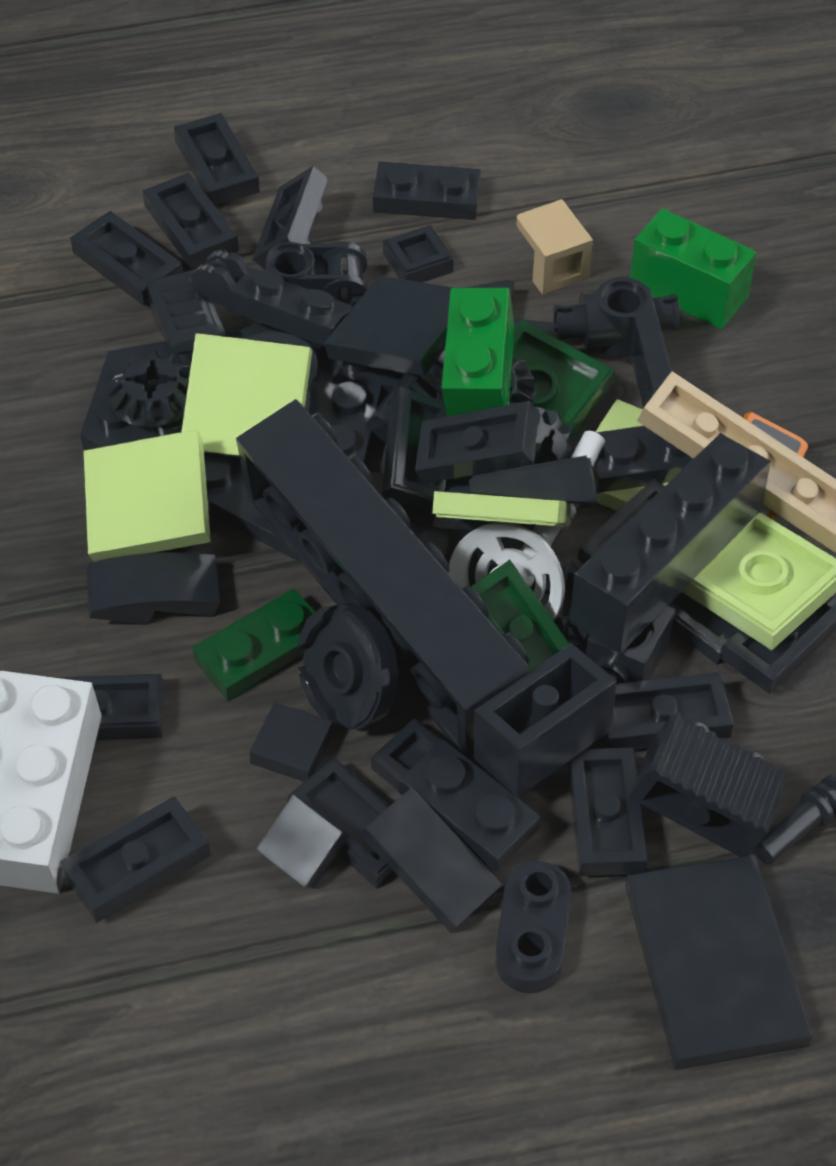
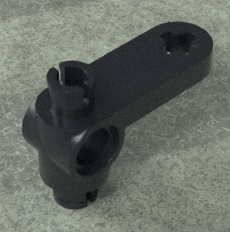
M627 277L613 278L601 284L597 291L581 292L579 304H555L553 307L554 332L556 333V339L560 341L581 337L585 348L598 347L601 351L613 356H630L644 409L672 372L661 330H679L681 322L680 304L677 302L678 297L676 294L652 297L650 288L636 279Z

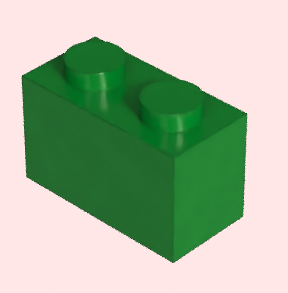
M662 208L634 239L630 278L636 279L649 287L652 297L676 294L681 311L722 330L749 297L757 251Z
M451 288L442 379V393L447 416L509 405L515 328L509 288Z

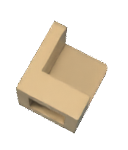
M562 199L517 215L516 226L534 249L532 281L542 295L589 279L593 239Z

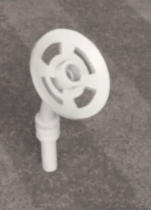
M585 431L571 458L587 455L588 458L591 457L593 467L604 446L605 439L596 432ZM571 503L570 519L574 518L577 511L576 508L580 504ZM495 522L480 526L467 534L458 543L449 563L450 572L448 574L461 589L466 586L471 587L468 579L469 563L473 553L479 548L484 554L476 566V582L487 576L488 567L492 560L498 566L492 569L491 572L510 559L529 587L536 580L534 594L539 601L542 599L546 588L545 574H549L551 588L545 610L554 621L563 604L565 583L561 565L550 546L560 530L568 529L570 523H566V526L536 524L532 531L521 525L508 522ZM500 537H511L525 543L520 550L513 548L505 549Z

